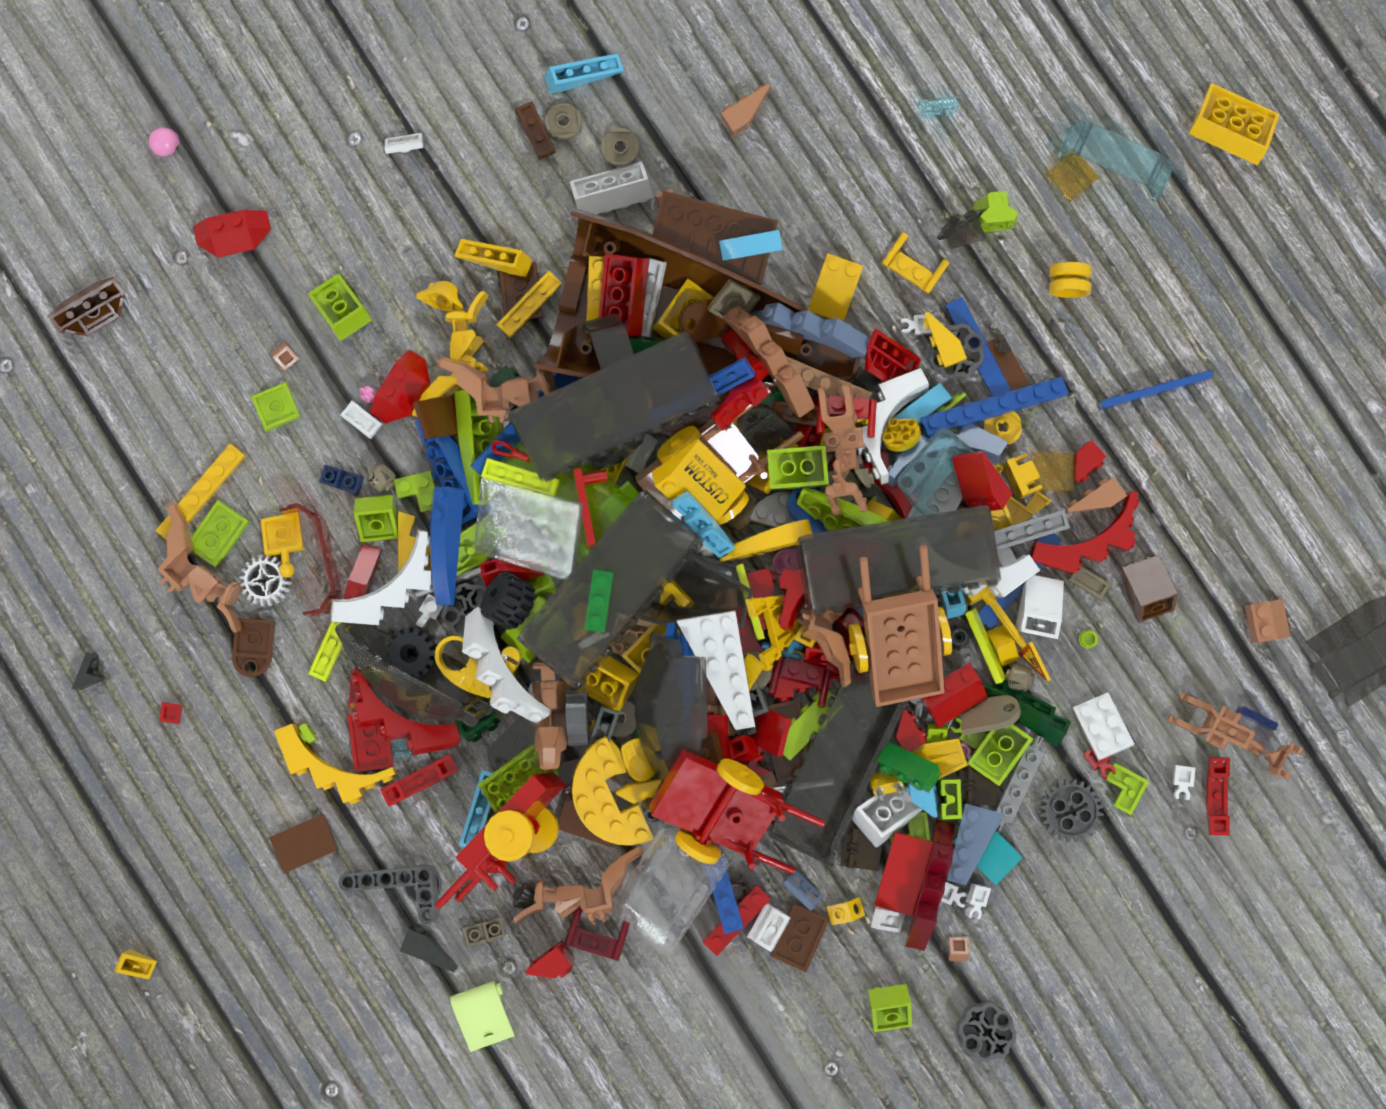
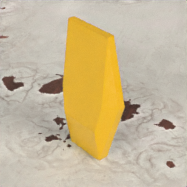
M959 738L926 743L912 751V753L938 765L941 772L939 779L968 765Z

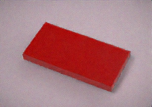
M895 831L874 906L909 916L913 915L932 850V841Z

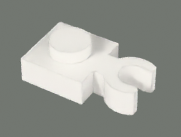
M925 314L914 315L913 321L907 318L900 321V324L906 323L908 325V329L901 330L902 334H908L911 330H914L915 335L932 334L930 329L926 330L922 320L926 318Z
M1174 765L1172 784L1178 785V788L1174 791V798L1179 799L1180 792H1184V800L1190 799L1188 786L1194 787L1196 768Z
M945 882V892L941 901L951 905L954 900L958 906L965 907L960 902V898L962 896L968 897V894L963 891L957 892L959 887Z
M971 883L966 900L970 904L965 910L967 917L972 918L973 914V917L976 919L981 918V906L986 907L991 891L990 887Z

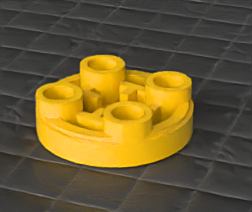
M890 419L887 423L888 426L882 434V440L886 448L895 452L906 451L914 447L921 438V430L915 419Z

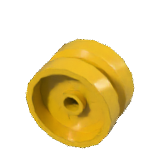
M1062 262L1049 267V277L1053 279L1049 283V294L1051 296L1079 298L1091 294L1092 284L1088 281L1092 277L1091 265L1080 262Z

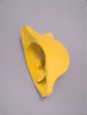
M439 281L430 283L426 290L416 294L417 299L436 309L447 312L464 310L463 305L458 300L457 287L451 282Z

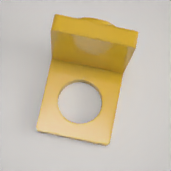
M860 897L845 903L827 906L831 925L853 922L865 916ZM854 904L858 906V914L854 912Z

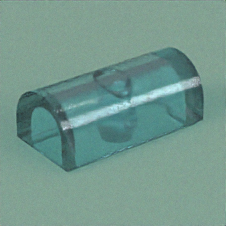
M957 96L918 101L920 119L955 115L959 107Z

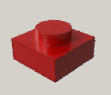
M162 702L159 721L180 724L183 705Z

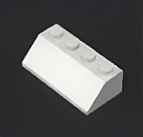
M642 161L570 181L577 209L593 214L608 213L614 209L626 208L632 204L644 203L653 199L649 179Z

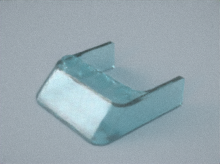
M943 428L934 434L897 479V485L914 508L945 535L949 536L955 531L925 505L931 495L953 471V455L975 451L951 430Z

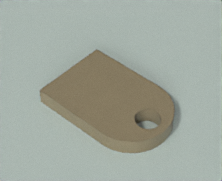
M1008 695L990 697L962 713L961 731L963 735L1002 729L1012 725L1021 714L1018 701Z

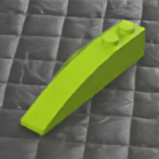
M465 390L456 391L455 405L458 439L470 497L473 505L492 504L495 481L482 479L470 465L502 431V423L500 422V417L498 418L496 415H494L495 421L493 423L489 421V415H478L476 400Z
M806 487L802 489L796 504L815 520L819 519L824 523V527L829 532L832 530L840 538L881 543L885 547L882 567L879 568L890 574L893 573L912 539V533L869 510L861 512L858 505L837 498V500L840 502L839 509L841 510V515L834 516L826 493Z

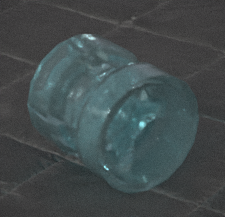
M407 738L390 741V745L393 747L392 759L412 756L411 750H408L406 746Z

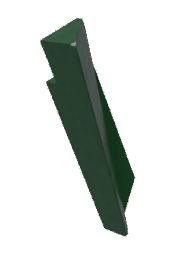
M1005 681L994 686L984 685L988 698L1001 695L1014 697L1021 709V714L1017 721L1043 737L1052 745L1059 746L1067 734L1071 721L1054 715L1056 707L1027 692L1009 688L1008 683Z

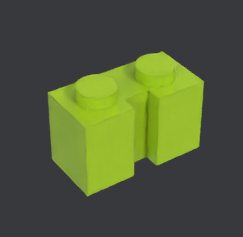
M939 779V795L944 796V802H939L940 819H962L961 779Z

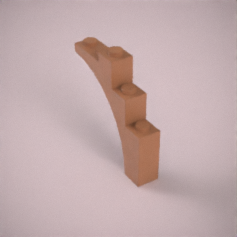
M739 305L723 316L725 322L737 332L757 358L762 360L789 409L799 418L812 410L815 405L800 373L789 365L782 348L772 341L765 324L755 315L753 317L749 315Z

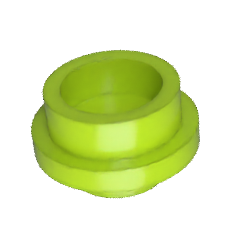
M1084 630L1080 633L1078 641L1083 648L1091 649L1097 645L1098 636L1092 630Z

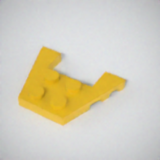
M999 463L997 466L993 465L999 474L1004 469ZM1038 491L1026 506L1013 497H1010L1006 506L1014 524L1029 519L1052 500Z
M400 511L398 513L399 572L408 560L416 539L410 536L416 517ZM429 545V547H426L425 553L428 554V564L424 566V569L431 570L432 574L431 547Z
M783 595L745 600L749 617H756L762 612L764 613L763 616L766 621L771 647L759 654L760 661L765 665L763 671H770L772 669V663L775 660H779L782 656L781 651L784 647H788L800 629L797 617L792 632L784 631L779 627L778 618L783 611Z

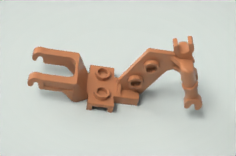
M850 382L843 383L846 413L842 416H830L828 398L825 393L826 387L818 388L822 420L833 431L823 434L826 453L835 452L836 454L833 468L837 475H832L834 483L825 489L834 516L841 515V510L839 509L840 502L836 498L840 496L853 495L860 511H868V506L866 505L867 498L862 497V492L855 483L845 481L850 469L858 468L856 449L865 448L863 428H854L857 415L854 409Z
M1181 693L1179 699L1206 711L1207 717L1201 727L1193 726L1172 715L1168 718L1169 722L1197 736L1208 734L1205 741L1222 750H1225L1228 742L1242 749L1248 750L1254 755L1266 756L1265 760L1270 764L1268 772L1271 775L1286 780L1289 779L1291 773L1281 768L1288 754L1301 755L1304 750L1302 747L1290 743V745L1280 746L1277 751L1268 752L1263 748L1264 745L1255 741V731L1238 724L1242 714L1229 710L1225 706L1222 707L1218 714L1211 704Z

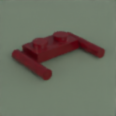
M780 657L779 660L775 661L768 694L776 695L779 678L820 687L821 691L817 706L825 708L833 671L824 669L821 666Z
M578 907L574 911L564 945L619 961L630 923L623 921L617 940L577 928L583 911Z

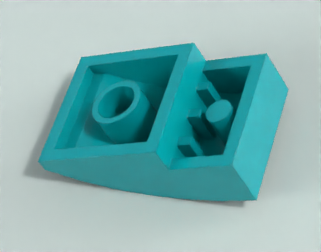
M995 830L976 867L996 886L1023 857Z

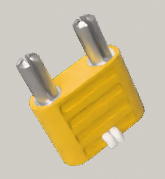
M881 771L869 776L868 780L872 790L880 801L885 799L884 794L897 792L898 796L904 795V784L897 780L895 776L885 775Z

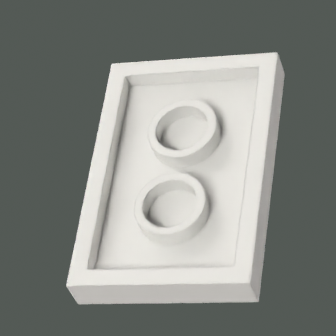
M1109 693L1073 707L1072 710L1098 761L1134 746V742Z

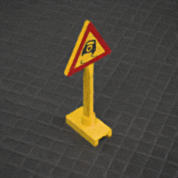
M987 585L975 595H968V598L965 599L968 606L983 599L991 607L1015 642L1022 648L1019 655L1047 682L1051 679L1033 642L1025 643L1022 635L996 601L997 598L989 591L988 587L990 586Z

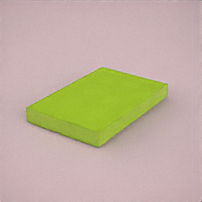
M217 500L191 537L194 546L192 552L218 569L250 521Z

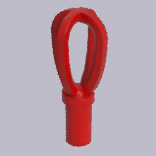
M495 440L492 444V452L518 458L529 462L531 459V455L519 451V449L506 442ZM501 444L509 448L512 453L498 451L496 445Z

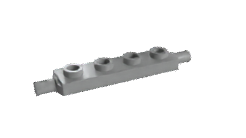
M1036 735L1033 744L1027 747L1017 761L995 808V812L1004 814L996 828V831L999 833L1004 823L1013 822L1044 753L1039 747L1044 738Z

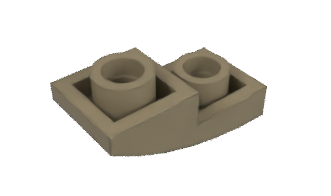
M859 455L857 456L858 468L853 470L862 485L867 490H872L871 484H875L873 473H868V468H859L863 467L862 458Z
M501 917L461 928L466 947L506 936Z

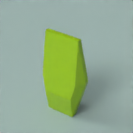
M489 514L461 532L457 576L484 563L506 536L505 532Z

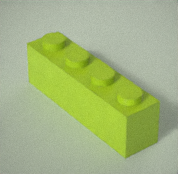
M819 691L812 698L814 702L810 706L806 704L799 711L801 716L797 720L792 718L782 756L787 762L791 761L844 706L829 691L825 708L817 706L820 695Z

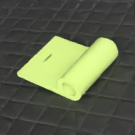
M495 980L450 996L453 1011L470 1052L515 1036L501 1002L502 986L500 983L497 984Z

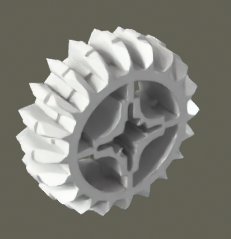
M259 555L258 560L254 557L252 558L253 564L246 562L245 565L248 569L241 570L245 573V576H239V579L244 580V583H241L240 586L246 587L242 594H248L247 600L253 599V604L256 605L260 601V606H265L267 601L268 606H272L273 600L275 603H280L279 596L283 599L286 598L283 591L290 592V589L286 588V584L292 585V582L287 581V578L282 577L279 573L282 560L278 562V557L276 556L271 560V556L268 555L264 559L263 555ZM266 565H272L279 575H270ZM258 569V570H259V575H258V577L255 578V579H252V576H253L254 572ZM265 577L271 578L269 581H266V584L260 583L262 580H265ZM279 582L278 588L271 594L274 583ZM252 586H261L265 596L257 594Z

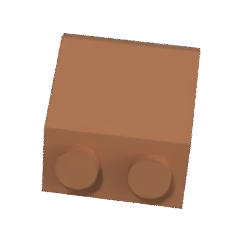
M1283 599L1244 606L1252 644L1290 637Z

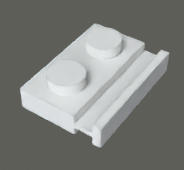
M767 903L747 937L772 952L791 917Z

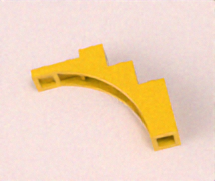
M290 724L274 731L290 774L296 773L297 776L307 773L309 768L316 788L327 790L334 787V783H336L343 803L349 802L352 805L360 802V797L365 795L362 788L365 791L376 787V782L381 780L383 783L394 780V775L398 774L396 767H391L376 774H356L338 769L322 760L310 749L299 735L300 731L297 724Z

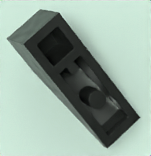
M419 926L408 929L400 952L452 972L457 970L458 965L432 936L425 932L426 929Z

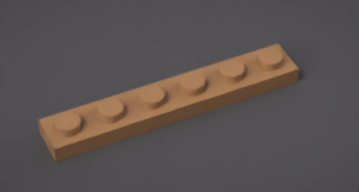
M786 356L789 365L800 373L806 387L818 391L819 387L825 386L827 396L844 397L843 383H847L846 381ZM851 384L850 389L853 397L868 398L867 401H869L872 392Z

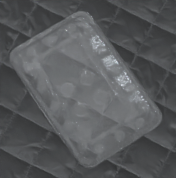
M667 822L657 833L613 901L615 912L611 913L621 924L623 921L629 922V930L662 955H667L674 951L728 868V860L723 854H721L717 863L706 864L685 853L675 841V835L681 828Z

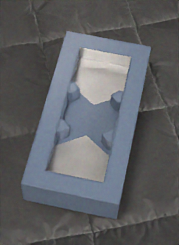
M796 869L793 875L790 874L783 882L810 911L815 908L823 897Z

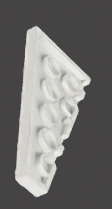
M736 611L677 620L681 631L735 730L755 727Z

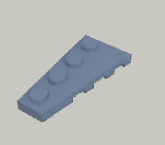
M965 804L953 851V860L946 880L962 885L968 883L1001 821L1003 813Z

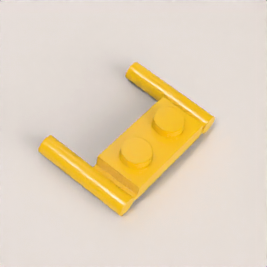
M902 232L881 264L921 289L924 293L929 294L949 265V262L943 259L934 274H931V271L902 252H898L908 238V235Z

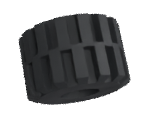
M501 572L488 584L482 596L481 614L483 617L508 630L515 629L529 616V612L534 605L535 589L531 584L513 574Z
M419 626L407 627L395 632L389 638V644L385 646V651H387L385 660L389 661L390 666L388 667L390 670H395L396 675L399 677L403 675L407 679L417 678L428 673L436 665L435 650L439 644L435 643L434 639L436 637L433 634L430 635L428 633L429 630L425 628L420 629ZM413 648H416V649H417L416 652H415V653H416L415 655H412V654H411V652H412L411 649H413Z

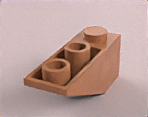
M769 83L765 86H758L754 93L749 96H742L738 103L733 106L730 104L722 110L721 120L733 137L749 128L770 92Z
M1106 477L1097 483L1099 486L1093 491L1090 488L1082 494L1084 498L1078 502L1074 499L1067 504L1068 509L1065 510V513L1108 509L1125 498L1127 494L1114 477L1109 480Z

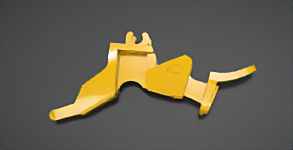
M481 291L476 296L468 313L465 311H455L445 315V321L453 325L450 341V358L455 361L464 362L481 372H489L490 370L473 358V356L483 345L484 341L480 336H476L474 330H468V324L477 323L479 311L489 296L485 291ZM453 372L449 377L438 376L421 395L422 397L419 401L452 397L456 391L464 389L458 385ZM414 409L413 412H412V414H413V416H415L416 418H418V417H417V414H416V411H415V409Z

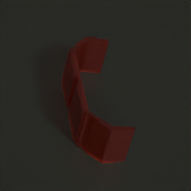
M299 503L287 505V507L281 508L280 512L284 514L304 512L315 519L331 588L319 609L302 613L308 617L329 615L332 599H337L338 595H341L342 588L336 562L332 556L333 548L327 522L324 518Z

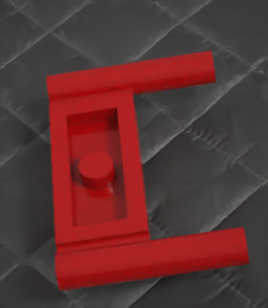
M829 396L830 416L844 415L846 413L845 397ZM853 397L857 419H868L867 437L874 438L877 401H867L868 398ZM819 400L816 433L822 435L824 434L825 423L822 420Z

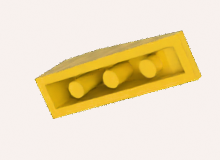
M465 239L460 240L454 255L456 258L522 277L527 276L532 263V259L522 250Z

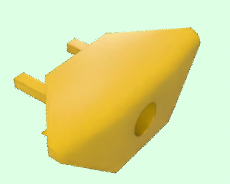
M651 778L647 781L631 782L615 792L616 795L635 805L637 802L653 797L661 783V779Z

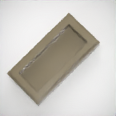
M1083 566L1080 567L1079 571H1076V574H1071L1067 580L1100 601L1111 585Z

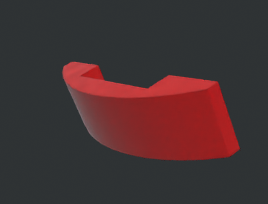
M448 754L432 764L380 789L388 807L451 776L458 772V769L451 755Z
M1209 757L1206 786L1209 835L1230 836V816H1228L1230 757Z

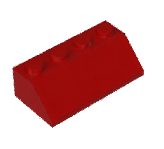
M605 253L597 325L598 331L626 336L642 335L650 258Z

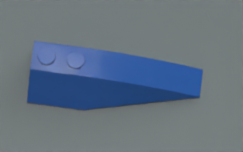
M417 418L415 421L422 444H426L427 447L426 457L433 466L434 471L431 472L433 479H437L439 487H453L465 490L461 526L483 516L492 509L491 504L473 505L465 478L460 449L450 436L425 440Z
M434 487L432 495L429 530L432 579L436 605L454 606L465 490L453 487Z

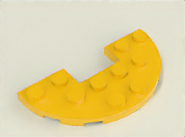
M605 735L586 750V753L576 765L571 789L576 812L583 824L594 835L607 842L618 845H638L654 840L638 804L620 812L605 780L623 771Z

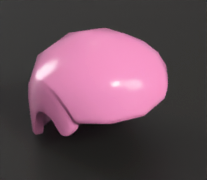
M160 127L153 130L149 136L150 149L156 155L162 157L173 154L176 147L180 145L178 134L169 128Z
M784 548L774 556L773 567L779 575L782 574L783 569L801 571L804 567V558L800 551L794 548Z

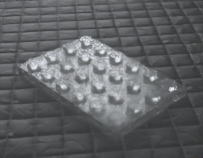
M482 477L474 550L476 553L572 581L575 575L584 504Z

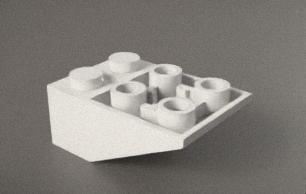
M1033 575L1024 582L1015 625L1018 631L1058 639L1062 621L1064 581Z

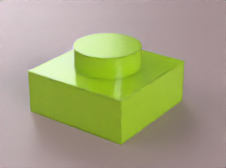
M304 723L298 727L301 731L299 735L304 742L314 743L319 739L309 723Z
M928 724L927 737L925 738L926 743L945 741L948 726L942 725L938 728L936 724Z

